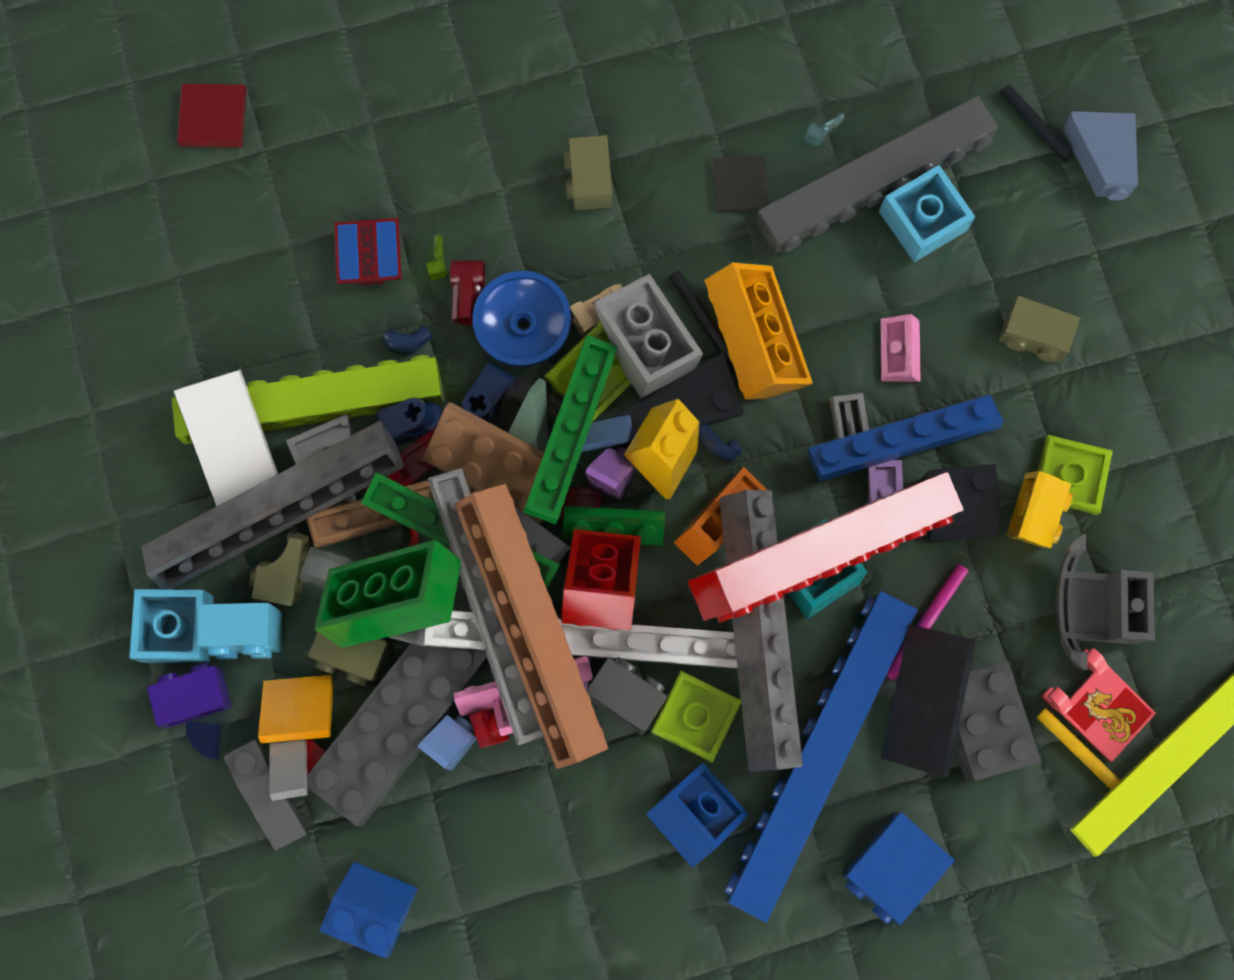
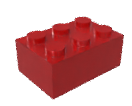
M574 529L564 587L561 623L574 624L576 626L603 627L612 630H631L641 536Z

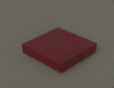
M182 83L177 137L179 146L243 148L247 97L245 84Z

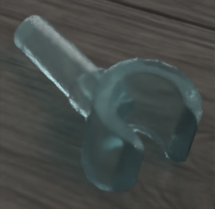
M841 113L838 114L822 128L812 123L807 130L804 140L814 146H820L827 134L845 119Z

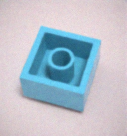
M940 165L885 196L879 209L880 214L913 262L965 233L975 218V215Z
M134 589L130 659L141 663H209L210 655H208V651L197 646L199 604H213V595L204 590Z
M270 603L199 604L197 646L207 650L208 655L216 656V659L222 660L237 659L238 653L251 655L253 659L272 658V653H282L283 612Z

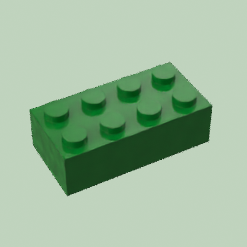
M432 540L328 569L314 629L341 648L448 623L451 621L462 560L437 540Z

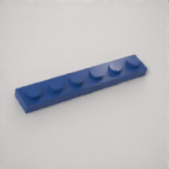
M986 395L809 447L807 455L819 482L999 429L1002 427L1004 420L991 395Z

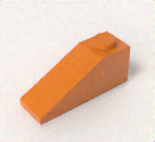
M745 467L740 469L673 542L697 566L716 552L724 542L719 497L744 490H767Z

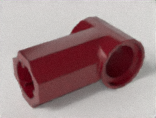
M451 260L450 283L451 289H453L452 321L461 325H473L474 306L482 289L485 288L484 260Z

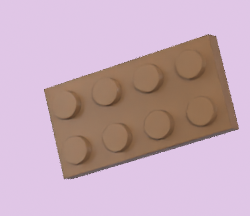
M449 402L442 413L422 460L444 472L462 468L467 484L479 491L506 484L509 494L514 501L515 509L517 508L523 512L544 452ZM526 514L539 523L542 521V519Z

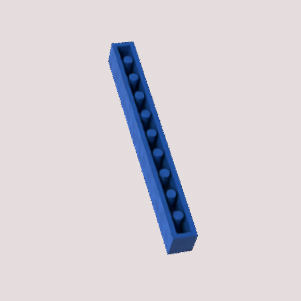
M882 591L874 598L870 596L867 598L860 612L865 618L860 628L853 627L845 643L850 646L845 658L839 656L831 671V674L835 676L831 687L825 686L818 697L816 705L821 708L815 719L809 717L802 730L801 735L805 737L801 747L803 767L791 768L785 781L779 779L771 794V798L775 799V802L770 812L766 810L762 812L755 829L760 831L754 844L751 842L747 843L740 857V861L744 862V865L739 875L733 873L726 885L724 893L729 895L726 902L767 923L908 631V626L912 623L918 609Z

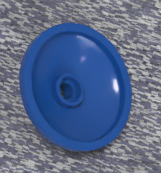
M515 271L497 277L482 290L473 310V328L479 344L492 358L509 366L529 367L550 359L564 345L570 332L571 311L564 292L551 279L536 272ZM525 321L530 325L527 329L521 330L518 328L519 323Z

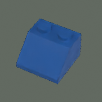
M702 763L646 815L693 868L714 851L749 814L710 769Z
M353 862L332 899L319 931L380 957L387 958L392 954L418 888Z

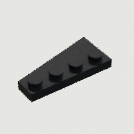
M724 352L612 418L629 415L634 435H636L652 407L679 399L699 421V427L703 424L709 426L742 416L744 411ZM631 441L618 444L616 447L620 446L627 450Z

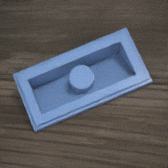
M625 415L591 423L581 452L632 441L635 435L631 417Z

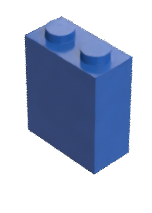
M895 812L844 871L842 876L848 880L845 887L860 900L865 896L875 905L871 911L888 925L892 921L895 924L901 925L955 860L902 812Z

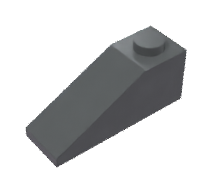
M253 740L223 757L239 791L272 847L277 851L308 834L291 798L271 800L269 795L270 754L264 743L260 744V741Z

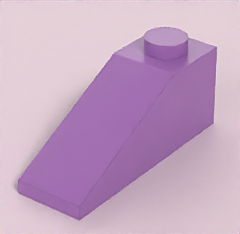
M618 446L617 450L608 447L588 466L585 472L592 487L601 489L603 493L618 501L622 499L637 471L633 464L624 456L626 449Z

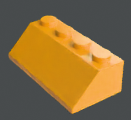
M731 263L704 280L709 300L713 304L718 319V327L726 342L728 356L733 363L738 378V385L745 400L767 399L813 384L772 266Z

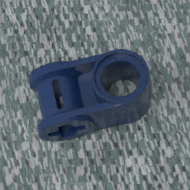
M489 362L465 395L463 409L490 423L502 405L512 396L519 380L493 362ZM481 405H484V411L478 409L475 412H473V406L475 408H479Z
M413 397L394 406L381 409L375 413L377 422L381 421L395 441L396 446L408 443L413 438L435 430L442 416V411L436 403L424 402Z

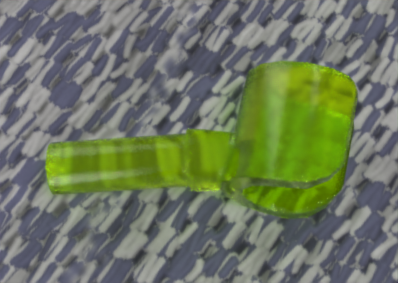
M441 235L435 236L434 256L436 260L426 262L431 281L447 275L442 254L443 237Z

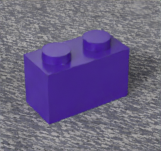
M210 663L193 666L190 668L189 674L179 677L177 673L163 675L156 679L157 684L147 686L157 727L167 729L232 708L223 671L221 668L211 666Z

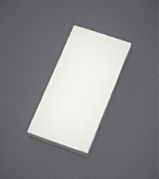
M241 369L174 390L216 507L278 474Z

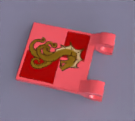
M1086 648L1083 652H1087V669L1092 672L1091 675L1070 698L1059 687L1055 689L1049 687L1041 698L1050 707L1058 711L1109 762H1113L1156 713L1108 666L1104 657L1095 648H1091L1090 651Z

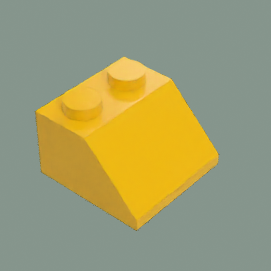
M679 399L652 407L624 453V456L666 500L671 499L697 453L699 421Z
M1041 471L1025 473L1005 536L1051 549L1053 543L1057 544L1062 533L1063 526L1059 524L1062 512H1067L1072 501L1073 494L1069 492L1071 484Z

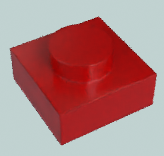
M494 708L469 715L480 749L510 740L508 734L500 735Z

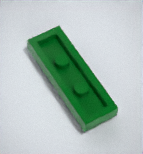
M565 506L563 540L572 541L574 529L641 536L640 545L663 546L665 512Z

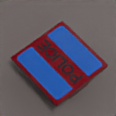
M399 218L334 222L337 284L358 283L359 285L383 284L384 281L402 280Z

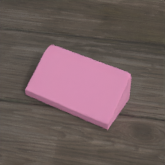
M912 314L881 318V381L920 382L919 320Z

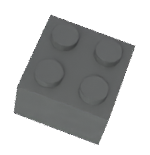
M608 657L586 692L590 696L591 702L643 736L667 698L662 693L665 687L648 676L645 680L634 674L636 668L624 659L618 657L614 661Z

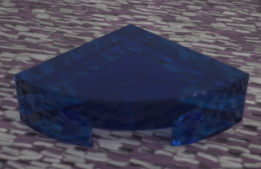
M186 721V733L193 747L203 756L218 760L223 725Z

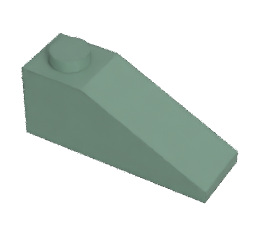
M539 378L528 391L508 433L545 452L549 441L546 381Z

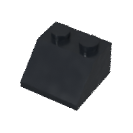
M995 464L931 469L925 473L921 481L948 472L964 509L952 515L954 522L929 530L930 543L997 536L1000 492Z

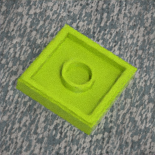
M1047 435L1044 440L1038 471L1071 484L1069 492L1073 494L1070 509L1098 515L1101 513L1113 450Z
M680 671L651 733L713 763L738 711L741 700Z

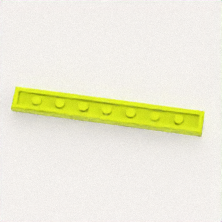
M1234 672L1070 829L1093 856H1099L1234 725Z

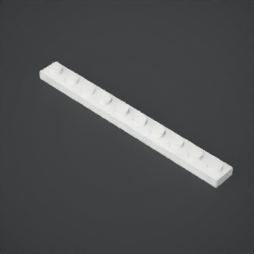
M452 611L450 622L425 628L424 646L485 650L472 612ZM558 619L565 632V638L572 656L608 659V657L617 659L620 657L631 661L737 668L734 632L632 625L631 630H612L603 627L576 626L574 624L561 623L562 619Z

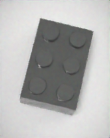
M1009 661L969 673L954 746L965 782L977 781L1041 763Z

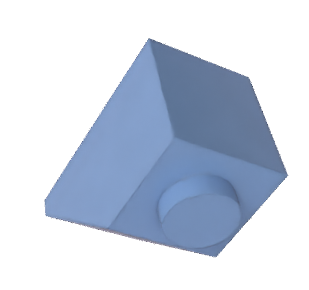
M447 715L417 747L442 767L452 771L477 738L471 734L473 727L465 719L458 715L453 720Z

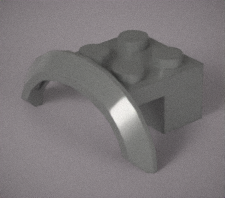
M1086 534L1080 535L1064 554L1059 570L1056 603L1057 625L1061 645L1071 662L1078 669L1087 670V652H1083L1080 649L1077 641L1137 645L1155 640L1154 572L1119 570L1110 574L1075 572L1081 555L1086 551Z

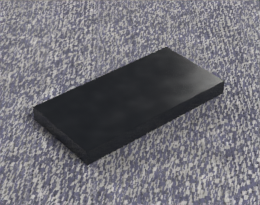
M909 624L881 759L941 777L949 776L976 644L975 639Z

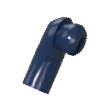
M422 325L411 335L388 330L383 334L382 341L385 348L390 352L411 355L430 341L433 336Z
M707 424L699 427L698 440L708 451L725 462L736 461V457L742 454V447L736 440H730L725 444Z

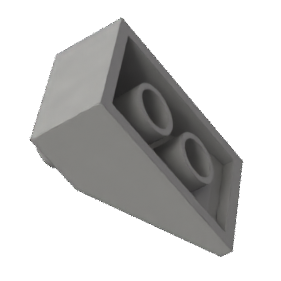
M650 274L594 302V307L610 343L618 346L615 354L622 370L640 398L696 368L703 353Z

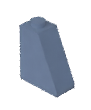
M1072 111L1063 124V132L1097 197H1107L1109 200L1128 198L1138 186L1136 115L1134 113Z

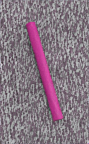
M960 564L956 565L916 624L917 626L929 629L932 627L969 572L967 568ZM905 642L896 654L886 675L894 681L899 674Z

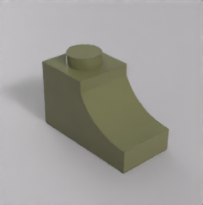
M297 532L289 537L284 552L277 560L266 559L258 564L257 568H253L249 580V586L253 588V599L292 606L300 600L311 539L310 534Z

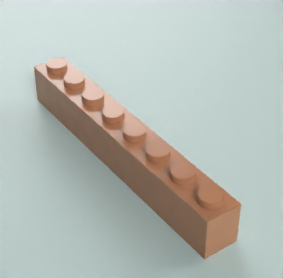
M506 484L472 493L456 502L454 505L556 769L578 763L609 749Z

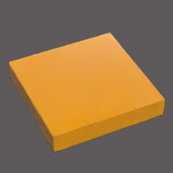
M332 675L263 681L258 731L260 744L330 737L334 683Z

